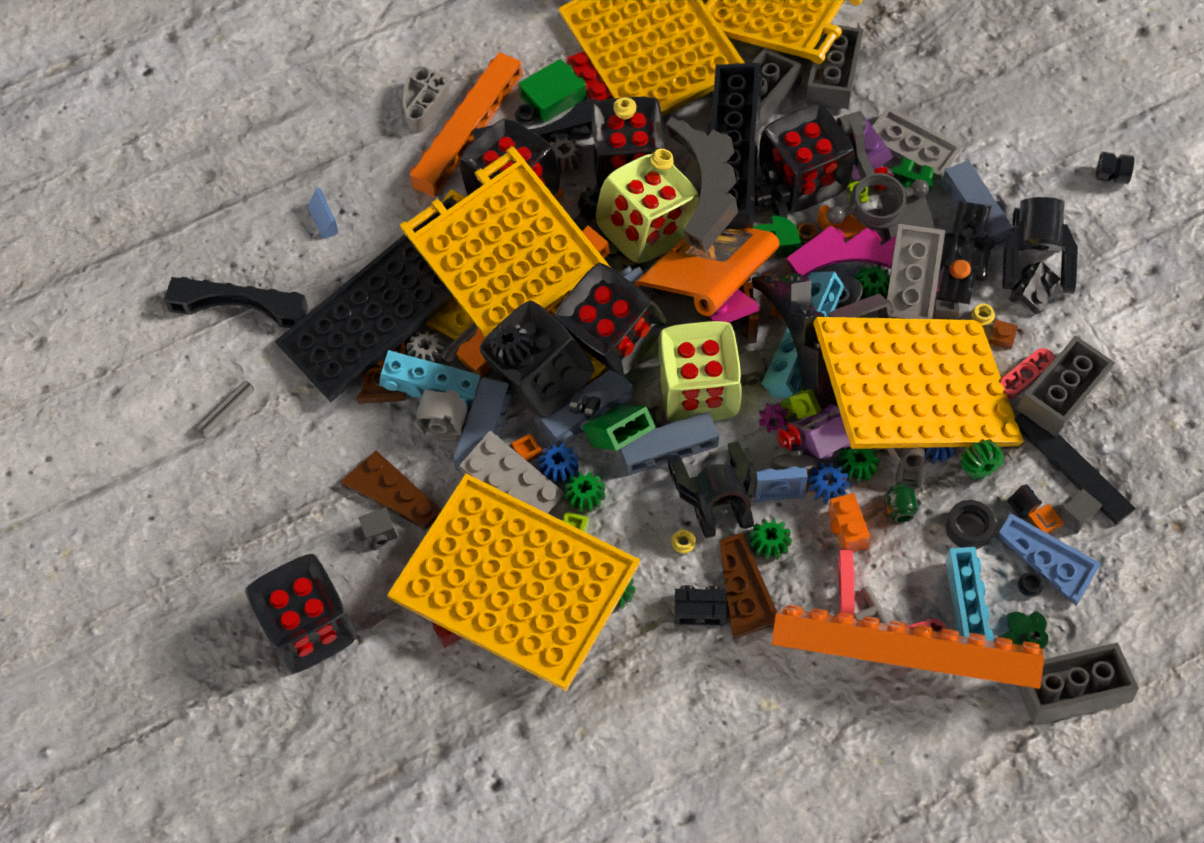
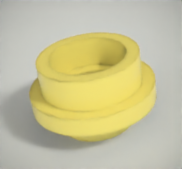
M627 97L620 98L614 103V112L621 119H629L636 112V103Z
M657 149L651 156V163L659 170H668L673 165V155L666 149Z
M979 304L971 312V319L981 321L982 326L990 325L995 318L993 308L988 304Z
M686 529L675 532L671 538L672 548L681 554L691 552L696 545L694 534ZM681 540H686L688 544L681 545L679 542Z

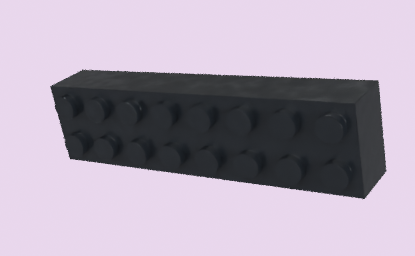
M760 63L716 64L711 131L715 130L719 133H725L732 139L734 153L726 163L733 167L736 183L728 193L736 199L738 208L737 215L725 229H753L762 93Z

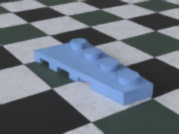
M1011 513L997 536L1075 606L1078 605L1101 565L1100 562Z

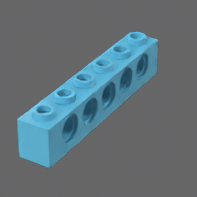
M834 271L811 272L808 280H811V307H814L816 311L828 317V312L834 311L844 285ZM788 327L781 338L762 382V385L773 398H789L794 393H798L802 386L800 363Z

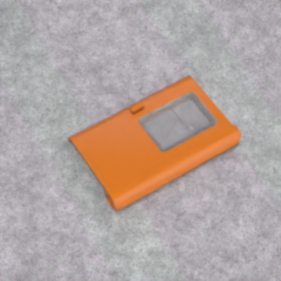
M724 229L705 253L687 243L684 237L634 282V285L638 288L642 285L694 297V305L697 311L704 316H711L779 248V240L776 235L768 231L758 229ZM701 299L707 300V309L701 305Z

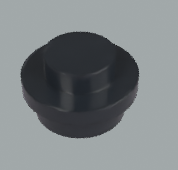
M529 104L520 105L515 112L516 121L522 125L532 124L537 117L535 109Z
M1033 572L1024 573L1018 580L1019 591L1027 597L1040 595L1044 588L1042 578Z

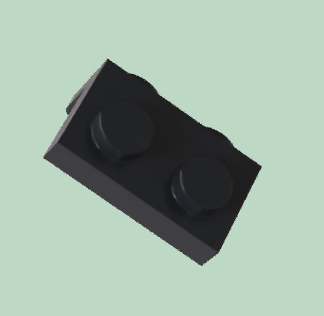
M1043 261L1024 267L1021 272L1022 276L1014 285L1012 294L1009 297L1012 303L1021 300L1035 314L1042 313L1060 280L1059 276Z

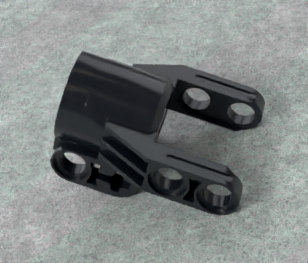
M1051 197L1027 198L1020 201V208L1014 209L1012 234L1005 244L1003 251L1002 289H1014L1015 281L1018 278L1019 251H1024L1025 249L1046 250V252L1052 253L1062 251L1060 286L1063 289V293L1074 294L1077 279L1078 247L1068 225L1064 224L1065 201Z
M738 441L730 442L727 445L731 466L714 464L704 468L696 477H689L680 456L676 455L667 458L669 472L681 499L694 507L697 521L706 539L716 536L715 525H717V522L711 511L712 507L730 503L739 527L742 529L754 527L751 503L747 495L751 483L750 464Z

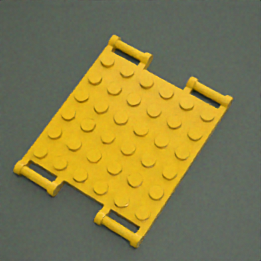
M702 0L728 38L811 59L816 64L823 63L828 49L842 33L838 26L830 23L845 0ZM863 0L846 1H849L854 6H859ZM827 34L818 50L814 49L822 35Z
M513 146L506 150L507 153L484 169L480 168L475 171L476 177L483 186L447 210L439 199H435L431 202L432 205L408 222L403 221L399 224L402 232L413 243L485 338L523 303L531 300L547 310L568 295L594 265L601 262L609 266ZM510 161L515 162L509 168H507L499 175L490 180V175L495 173L497 170L505 166ZM434 214H440V216L414 233L413 229Z

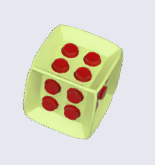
M652 154L640 157L612 172L602 185L596 209V222L601 231L626 257L635 263L650 261L671 250L685 237L683 230L693 217L699 202V194L693 184L674 165L668 170L657 169L651 163Z
M712 321L681 324L662 329L658 339V357L663 405L668 422L674 420L681 421L690 418L696 413L703 414L707 412L710 413L713 421L725 420L736 416L740 410L742 389L738 349L732 325L728 322Z

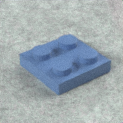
M792 466L785 470L768 468L757 472L754 487L755 502L803 498L808 477L807 469Z

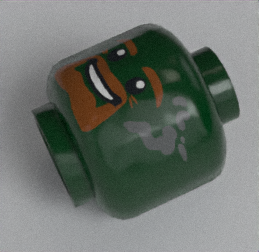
M902 484L894 485L884 495L887 516L895 520V522L904 523L911 521L918 512L916 495L911 488L905 487Z

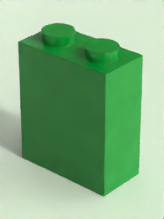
M561 58L518 82L520 97L526 104L531 105L535 109L537 116L543 123L548 122L575 106L576 103L586 99V83L582 78H578L569 64L566 65Z
M619 404L582 426L591 447L612 451L621 449L656 428L646 406Z

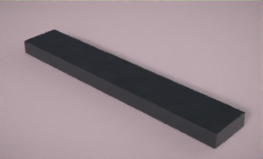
M1022 413L1014 418L1020 432L1080 491L1084 489L1102 504L1100 510L1116 526L1135 511L1136 508L1060 434L1057 437L1053 436Z

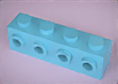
M388 350L379 386H383L390 391L398 390L405 392L413 397H422L425 390L437 392L453 390L459 393V398L471 410L480 375Z
M950 548L945 562L956 630L959 632L958 635L969 637V633L985 635V640L993 641V631L989 629L988 623L989 608L988 605H985L984 600L985 585L980 577L981 562L980 558H977L976 548Z

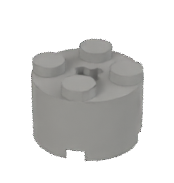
M425 390L421 397L414 425L424 435L427 431L433 434L432 438L452 441L457 439V436L462 433L468 407L459 398L460 395L456 391L437 392Z

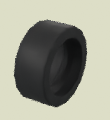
M963 500L955 504L950 510L945 527L948 537L958 547H975L979 549L991 539L996 521L993 512L982 502ZM965 513L978 516L985 524L984 532L979 536L965 535L956 526L957 517Z

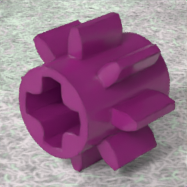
M779 402L775 405L766 403L765 409L758 411L760 417H762L759 420L760 426L766 425L768 433L771 430H778L783 425L788 424L787 419L784 418L788 415L787 410H780Z

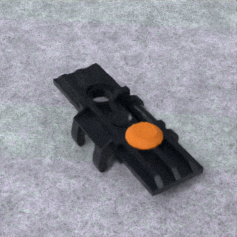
M960 201L952 233H946L944 236L939 270H942L943 266L945 267L937 299L970 305L975 280H987L988 274L986 271L991 249L995 246L994 240L985 238L992 206ZM971 227L976 230V233L973 236H966L963 230ZM974 248H982L978 266L970 265Z

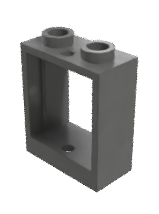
M877 294L828 312V317L858 318L877 310L878 318H892L891 314L894 312V309L889 300H886L881 294Z

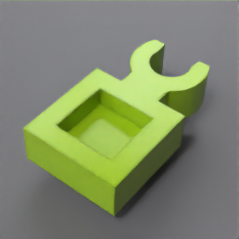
M813 389L794 393L779 403L780 407L785 406L789 410L787 412L788 415L784 417L786 419L794 414H797L798 419L816 415L822 411Z

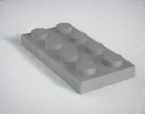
M889 107L885 109L872 126L893 157L899 160L905 157L914 161V168L921 170L922 165L934 168L933 178L938 181L943 178L945 169L952 166L962 153L964 147Z
M898 224L886 299L891 302L894 312L891 314L892 318L932 319L945 230Z
M492 431L486 434L458 467L464 474L475 477L547 514L565 493Z

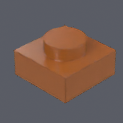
M995 319L988 343L1012 349L1018 325Z

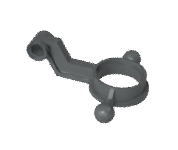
M857 111L838 117L837 122L849 137L855 153L854 164L862 180L855 185L850 194L849 207H831L827 212L828 221L832 224H840L844 221L845 217L853 215L860 224L871 229L881 230L896 225L905 213L906 198L913 195L918 198L926 196L929 191L928 183L919 179L914 181L911 187L903 188L901 183L894 177L883 173H875L865 152L864 131L866 130V121L862 112ZM870 185L886 186L896 195L898 208L887 216L872 215L862 207L859 200L860 192Z

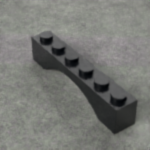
M598 98L576 103L562 118L548 125L529 130L542 137L549 144L550 142L556 143L557 138L564 140L567 137L568 141L592 135L591 108L593 103L598 102ZM490 126L472 130L473 141Z
M171 277L164 297V302L169 312L192 315L214 306L240 305L264 313L279 327L284 328L294 326L306 316L308 310L305 295L298 292H281L276 289H259L254 286L244 287L232 283H215L210 280H192L188 277Z

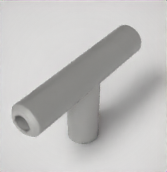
M870 586L862 588L861 592L870 607L855 613L854 619L864 620V617L875 616L880 619L879 623L890 624Z

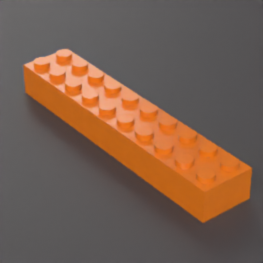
M790 604L787 605V608H782L775 616L772 645L1038 689L1041 686L1044 649L1039 648L1037 643L1023 642V645L1012 644L1011 639L997 637L996 641L985 640V635L969 633V637L958 635V631L943 629L941 633L932 631V627L925 625H916V628L905 627L906 623L900 621H890V624L879 623L880 619L874 617H864V620L853 619L854 615L849 613H838V616L828 615V611L824 609L814 608L812 612L802 611V606Z

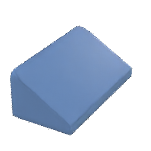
M317 188L309 202L308 208L321 237L326 239L338 234V228L321 189Z

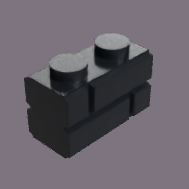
M683 585L680 589H675L674 625L725 626L726 590H720L718 586L695 589L691 585Z

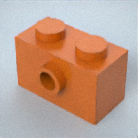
M852 493L830 499L828 507L830 527L833 534H836L841 550L857 552L867 549L870 535L855 494Z

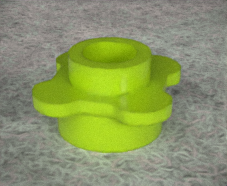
M856 181V182L850 183V184L848 185V190H849V194L847 195V200H848V201H849L850 194H851L853 188H854L855 185H856L858 182H860V181ZM869 186L864 188L859 194V200L862 203L869 201L867 196L870 190Z

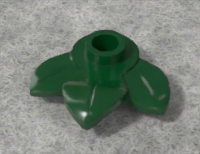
M1035 611L1029 617L1021 612H1010L1007 614V624L1010 630L999 637L1011 639L1012 644L1023 645V642H1033L1039 644V648L1042 649L1048 645L1047 621L1041 613ZM1032 637H1038L1039 639L1033 640V639H1031V638H1032Z

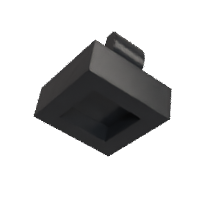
M1028 484L1021 485L1007 499L1020 519L1027 518L1030 513L1034 512L1042 504V501L1037 498Z

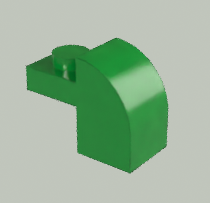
M772 216L771 224L753 226V229L768 231L777 236L779 240V248L775 251L777 259L789 257L800 249L801 242L797 227L787 218Z

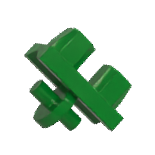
M905 157L901 160L898 167L894 165L892 173H894L893 177L900 180L899 182L903 188L911 187L914 181L921 179L928 183L929 191L931 192L934 168L922 165L919 174L914 173L912 170L915 162Z

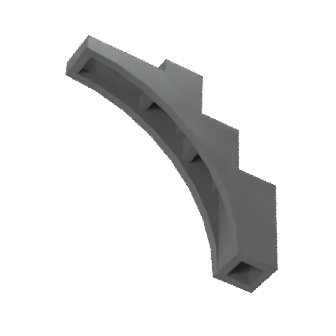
M671 117L666 123L670 137L682 144L694 157L702 176V188L698 205L693 217L683 231L687 243L706 253L738 213L736 199L728 193L736 183L734 169L726 163L734 153L732 139L727 134L719 133L715 130H712L707 136L705 132L695 130L685 121H678Z

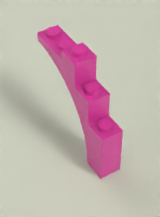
M831 225L790 255L786 262L794 273L802 274V277L826 266L845 262H865L891 269L896 235L881 245L882 239L879 234L867 227L845 243L844 240L846 238L839 228L834 229Z

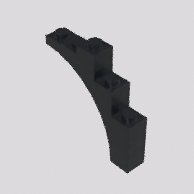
M772 272L761 273V276L752 277L753 288L762 292L774 304L789 329L800 363L803 391L813 389L820 406L837 403L813 324L817 317H825V314L811 307V280L803 278L802 274L798 273L788 274L786 278L777 277Z

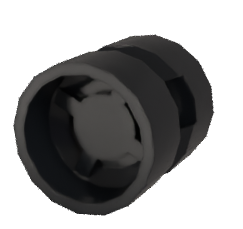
M1101 151L1096 168V180L1109 182L1111 179H1114L1115 183L1129 184L1134 168V156L1120 154L1116 157L1115 153Z

